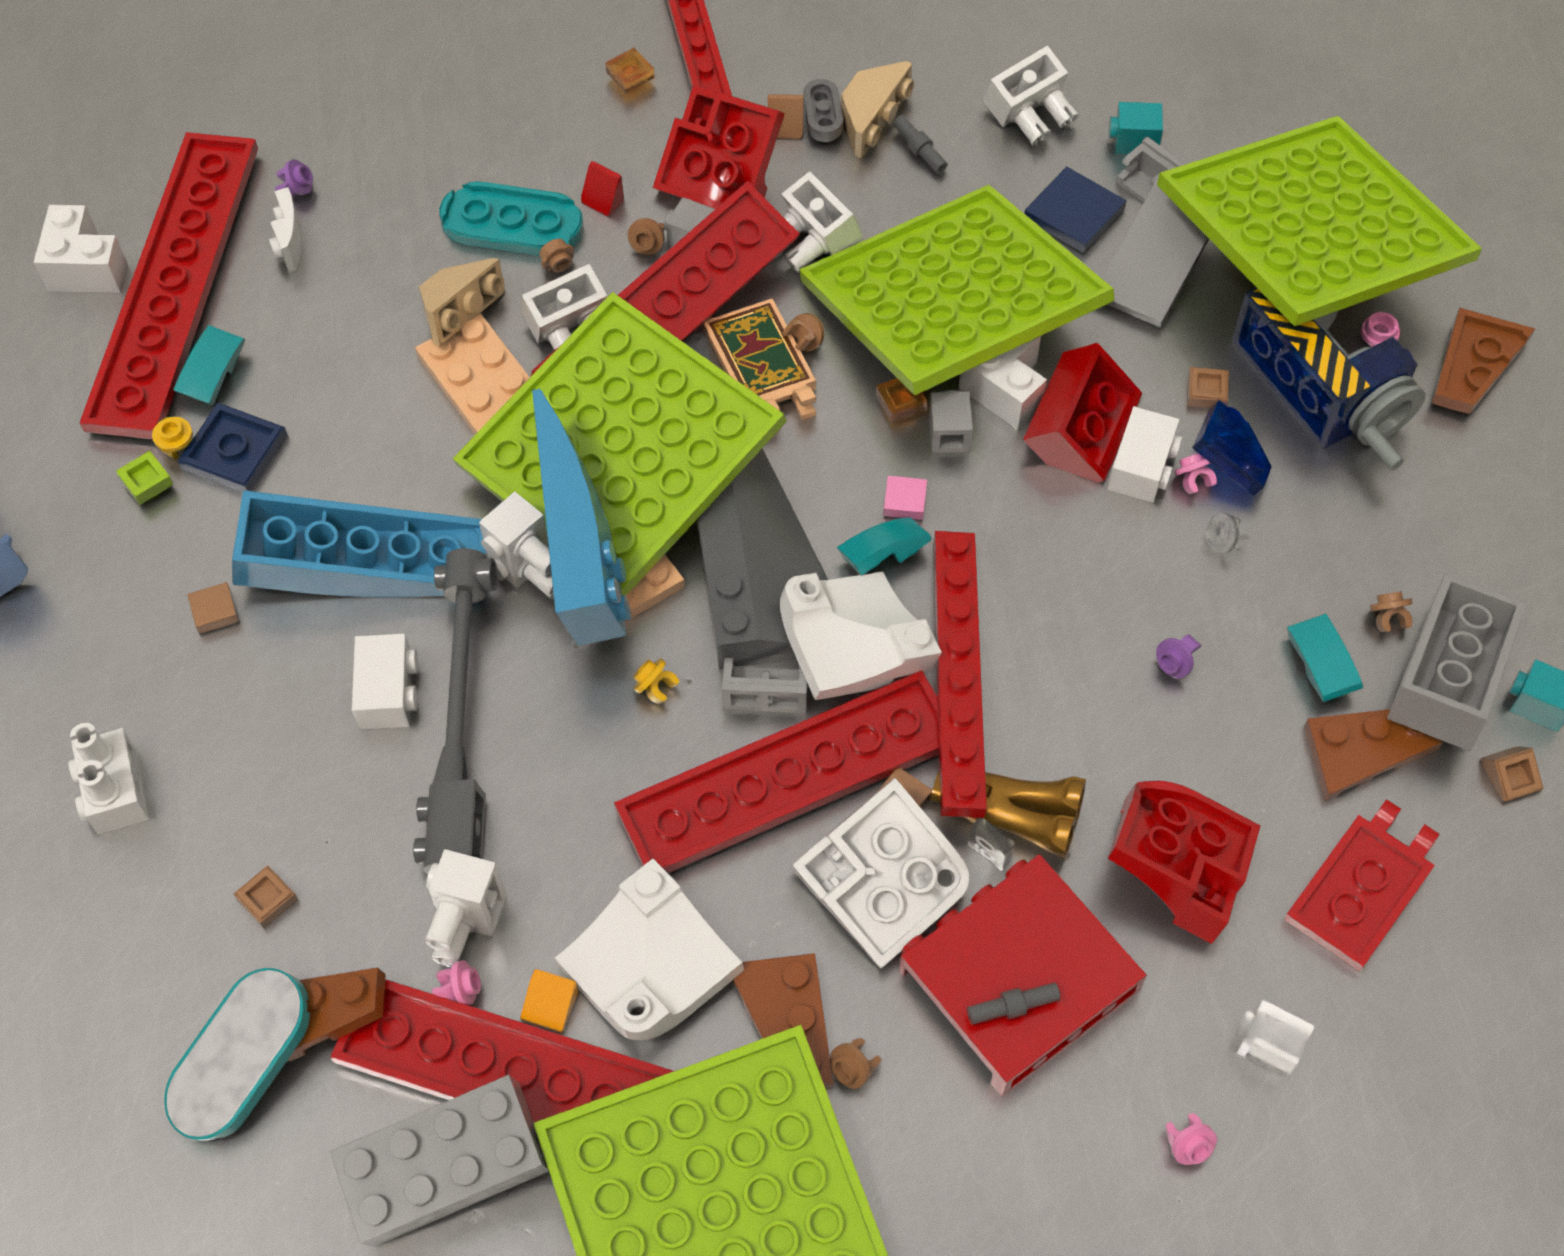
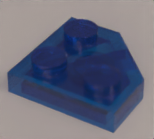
M1218 399L1208 410L1192 448L1251 495L1255 496L1264 488L1272 466L1249 422L1243 418L1237 409L1228 407Z

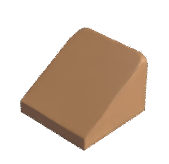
M768 94V107L785 113L777 139H802L804 95Z
M1516 746L1481 758L1483 767L1502 801H1508L1544 789L1533 748Z

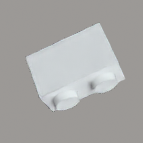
M1133 406L1112 468L1108 486L1109 491L1154 503L1158 488L1166 490L1173 467L1166 466L1168 457L1176 459L1183 436L1176 435L1179 419Z
M405 633L355 636L352 713L359 730L410 727V711L417 710V691L415 685L411 686V674L418 673V654L416 649H410Z

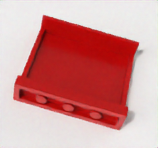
M1040 854L1028 863L1023 859L1014 864L1006 872V879L995 887L988 884L981 888L972 897V904L961 912H958L957 909L950 911L937 923L936 927L938 929L925 938L922 935L914 937L901 951L899 972L902 976L908 972L913 976L993 1073L991 1084L1002 1097L1141 990L1147 976ZM1053 982L1058 986L1060 992L1059 1001L1027 1009L1026 1015L1009 1020L1006 1016H1002L971 1025L966 1007L1000 998V992L1018 987L1021 991H1025Z

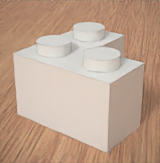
M49 205L33 262L47 291L121 293L128 263L116 236L99 235L85 205Z
M1041 336L960 374L959 389L970 391V397L1016 430H1019L1035 414L1046 388L1047 379L1031 369L1037 363Z

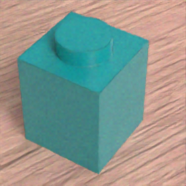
M1119 102L1116 117L1110 116L1108 137L1115 139V154H1129L1146 137L1160 145L1163 134L1162 103Z
M1535 659L1527 673L1519 670L1510 687L1509 694L1514 695L1515 699L1509 712L1559 732L1564 725V671Z

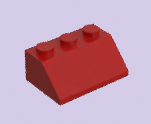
M1099 343L1065 351L1060 357L1023 440L1046 465L1098 483L1104 482L1122 442L1133 406L1137 407L1142 392Z

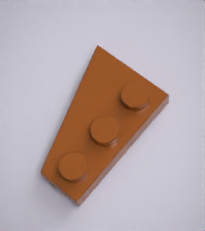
M1459 308L1431 404L1471 414L1530 340L1535 328Z
M1390 709L1308 718L1304 726L1325 802L1339 796L1340 792L1355 785L1359 787L1372 781L1374 776L1389 769L1400 768L1438 750L1443 741L1387 719Z
M815 953L743 962L744 971L733 979L732 983L735 984L743 1000L744 1007L761 1039L801 1025L825 1089H833V1076Z
M377 967L299 980L304 985L308 994L309 1001H306L310 1018L304 1037L288 1060L291 1062L306 1055L305 1049L328 1038L334 1041L382 1018L386 974Z

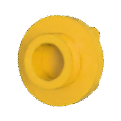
M168 417L161 420L154 427L152 439L156 447L164 454L177 460L179 458L177 451L184 449L190 444L193 439V431L187 420L181 417Z
M662 658L658 659L655 663L648 659L633 676L637 681L634 690L640 694L646 689L648 698L656 704H660L667 699L665 694L660 692L658 688L659 681L665 682L670 688L675 687L680 682L673 672L662 671L666 665Z

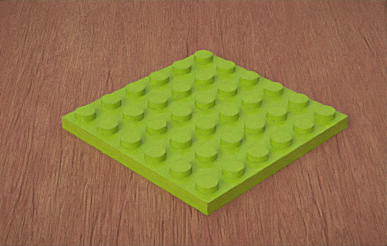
M1339 116L1160 172L1157 186L1294 326L1477 261L1482 250L1472 238Z
M989 184L799 270L801 282L914 395L1114 301V288Z
M612 292L452 459L460 469L502 502L515 491L544 515L546 525L532 390L541 389L581 457L597 490L610 527L617 558L621 557L624 563L626 582L620 583L622 595L627 596L787 421L781 411Z
M801 1025L533 1123L577 1256H888Z

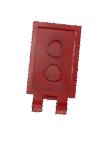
M1387 799L1370 822L1360 815L1357 816L1284 918L1289 924L1359 972L1363 969L1435 866L1424 857L1440 834L1424 824L1408 847L1387 833L1401 811V808Z

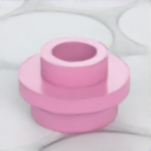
M1374 313L1363 322L1361 336L1372 347L1380 349L1392 347L1400 336L1398 321L1389 313Z

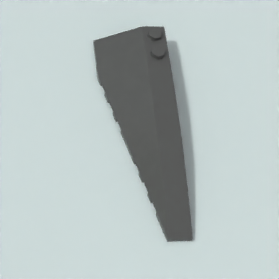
M705 333L692 334L684 341L686 345L723 370ZM762 448L696 520L719 669L724 668L725 658H733L734 666H748L797 659L788 640L781 617L780 598L788 580L798 575L817 573L819 580H828Z

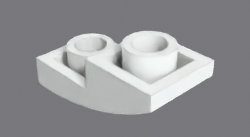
M289 187L274 191L279 206L273 208L276 220L272 221L271 225L275 237L270 238L269 242L276 260L283 258L288 272L296 270L299 263L302 235L299 218Z

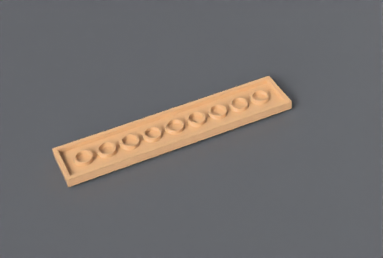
M481 313L472 320L467 321L463 328L441 346L434 345L431 338L415 347L419 360L474 434L530 378ZM665 554L626 596L630 606L631 619L685 588L684 578Z

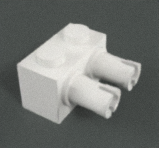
M1048 45L992 78L983 97V102L1001 126L1005 127L1011 122H1016L1032 146L1037 145L1039 141L1042 142L1051 133L1050 129L1047 128L1034 109L1036 107L1044 105L1060 129L1065 128L1067 124L1070 125L1079 116V113L1071 106L1061 92L1068 72Z
M810 171L781 194L788 207L784 218L799 233L807 232L809 234L801 243L784 254L789 265L798 274L800 269L809 265L822 254L831 256L864 239L853 213Z
M587 264L521 295L520 312L537 343L550 341L553 349L556 350L571 335L569 329L581 325L607 298V294L590 264Z
M514 491L479 521L483 537L481 544L486 550L487 557L494 558L499 580L507 579L516 588L521 586L526 580H529L550 599H554L544 515Z
M90 723L76 725L70 733L74 759L69 760L68 765L75 785L79 784L81 796L75 797V804L81 821H88L97 834H102L149 820L135 747L124 729L120 728L98 734L96 728Z
M444 849L439 864L433 863L427 877L426 887L429 889L433 904L437 910L425 937V943L434 949L432 958L436 963L452 968L453 963L459 961L469 933L476 932L493 936L507 896L495 862Z

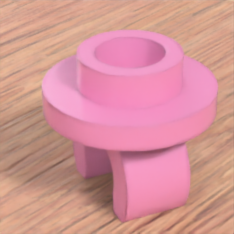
M1202 452L1179 460L1181 468L1174 470L1176 476L1185 473L1183 488L1187 494L1198 491L1195 483L1197 475L1203 478L1206 488L1217 484L1215 473L1205 466L1213 463V458L1204 459Z
M465 960L456 961L453 963L452 968L444 969L437 973L436 977L442 987L433 988L432 994L458 1001L465 1005H472L475 1002L476 994H479L481 990L478 971L474 967H470Z
M1191 1113L1188 1115L1189 1127L1182 1131H1178L1172 1122L1167 1123V1139L1171 1145L1172 1155L1177 1162L1183 1165L1200 1164L1211 1156L1217 1143V1136L1210 1126L1202 1124L1201 1119L1196 1114Z

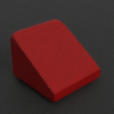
M591 161L581 194V202L605 216H610L624 201L622 176L597 162Z

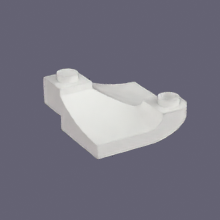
M884 572L831 580H819L817 573L798 575L789 579L782 591L780 612L783 625L815 700L875 690L891 684L893 679L897 677L912 675L921 670L923 673L930 672L942 653L926 619L917 620L905 608L890 586Z
M896 778L889 781L864 804L821 837L789 865L812 894L839 921L878 968H883L902 951L903 947L910 940L924 932L964 895L969 884V871L963 859ZM943 869L949 871L952 877L950 884L945 887L940 885L937 879L939 872Z
M651 859L618 885L619 892L605 910L575 941L555 957L557 966L570 980L577 983L578 989L621 1035L633 1040H648L668 1032L744 971L743 962L720 939L682 892L681 887L654 859ZM634 1009L642 1014L634 1016L631 1015V1011Z

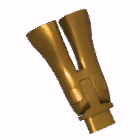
M939 771L930 797L931 801L940 803ZM985 772L987 803L985 817L964 818L970 820V822L989 825L1011 832L1050 853L1066 858L1073 838L1074 825H1077L1081 811L1086 779L1073 776L1056 781H1029Z

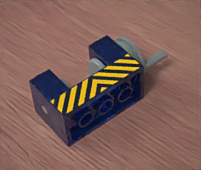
M1258 288L1245 293L1232 342L1321 447L1325 449L1355 434L1364 445H1370L1391 470L1400 467L1404 459L1386 438L1396 433L1414 417L1423 405L1426 396L1423 389L1412 378L1418 365L1412 354L1403 348L1394 337H1391L1373 347H1364L1348 355L1328 332V328L1337 316V311L1294 326Z

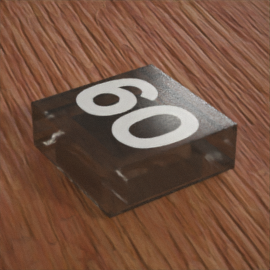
M979 817L970 828L968 846L1003 871L1012 860L1015 843L984 818Z

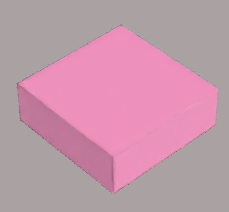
M888 476L883 516L911 517L912 519L923 520L927 479Z

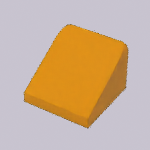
M534 969L520 1020L563 1034L579 994L577 983L564 977Z

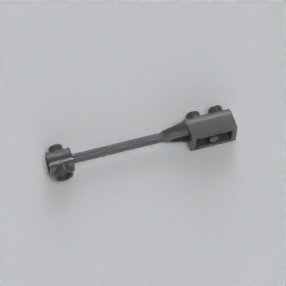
M467 548L448 552L446 564L435 566L434 569L436 589L444 590V596L448 600L455 602L445 746H443L433 783L429 786L428 797H419L416 804V814L419 823H426L425 838H416L414 840L413 856L416 864H423V871L427 874L433 863L439 864L444 849L482 859L486 794L475 779L467 778L463 731L472 603L482 601L485 598V591H495L497 589L498 572L494 558H487L484 553Z

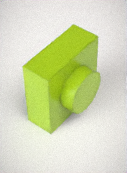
M150 450L116 470L119 479L139 505L174 485L170 475Z

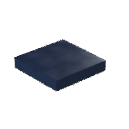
M1066 166L1025 209L1024 214L1044 231L1085 253L1123 212L1127 200Z
M217 403L179 458L178 464L182 470L238 491H251L288 434L284 426Z

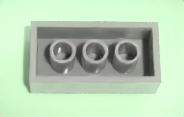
M1445 573L1427 613L1387 719L1471 751L1488 718L1527 603Z
M510 1075L504 1076L330 1151L360 1244L376 1247L549 1172L531 1113L520 1083Z

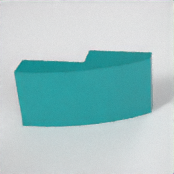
M208 325L191 351L173 390L178 394L213 406L226 373L232 374L245 339Z
M911 517L887 521L862 531L839 545L837 549L843 559L862 576L869 570L877 567L881 561L890 555L899 563L903 562L909 556L917 553L932 538Z
M1327 614L1287 627L1288 638L1305 663L1306 676L1323 702L1363 689V683L1355 664Z

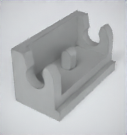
M1146 137L1122 161L1127 168L1117 176L1116 183L1144 202L1160 172L1185 165V163L1149 137Z
M733 658L724 659L721 689L723 709L806 713L808 683L801 667L799 669L734 666Z

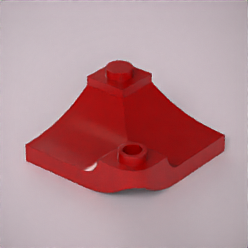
M693 85L683 118L674 119L652 188L716 209L744 183L749 181L765 198L768 189L765 185V174L785 113Z
M1160 780L1137 782L1124 800L1120 811L1123 816L1107 859L1126 869L1153 890L1174 914L1173 924L1212 944L1229 923L1236 894L1246 881L1261 825L1183 785Z

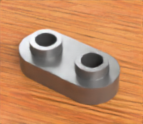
M816 79L809 82L803 90L808 132L812 138L818 141H833L840 137L843 132V113L838 88L833 82L826 79Z

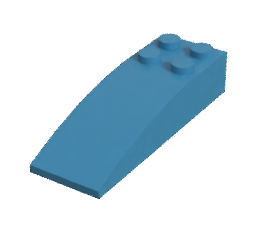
M541 389L532 390L555 612L578 646L627 636L625 621L631 619L628 599L626 595H622L620 583L626 582V572L622 558H617L610 527L599 495L581 457Z
M243 490L232 557V584L309 594L352 597L444 596V590H437L435 586V566L445 565L447 553L455 549H474L486 554V550L481 544L483 537L479 521L482 519Z

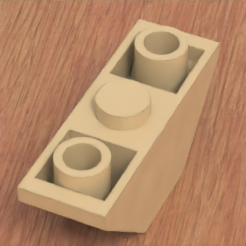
M903 61L858 71L842 92L843 127L855 156L862 158L870 146L874 147L877 144L882 128L886 123L890 124L894 120L902 100H907L910 97L914 88V80L911 79L912 63Z
M490 258L440 269L419 286L426 321L434 345L441 346L463 328L467 321L475 318L505 293L504 278L499 259Z

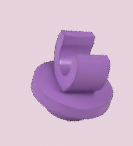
M292 159L286 162L284 168L277 172V177L284 183L276 186L275 191L289 187L291 196H294L296 193L304 196L311 192L313 175L307 165Z
M1190 634L1184 636L1181 640L1167 638L1157 646L1156 657L1158 664L1170 677L1176 679L1184 678L1193 669L1192 653L1200 649L1202 645Z

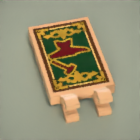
M773 298L708 319L703 324V331L724 372L779 411L780 408L777 403L792 398L801 420L816 416V410L812 404L816 402V396L813 392L816 390V379L801 351L796 349L797 343L793 336L783 335L782 332L787 325Z

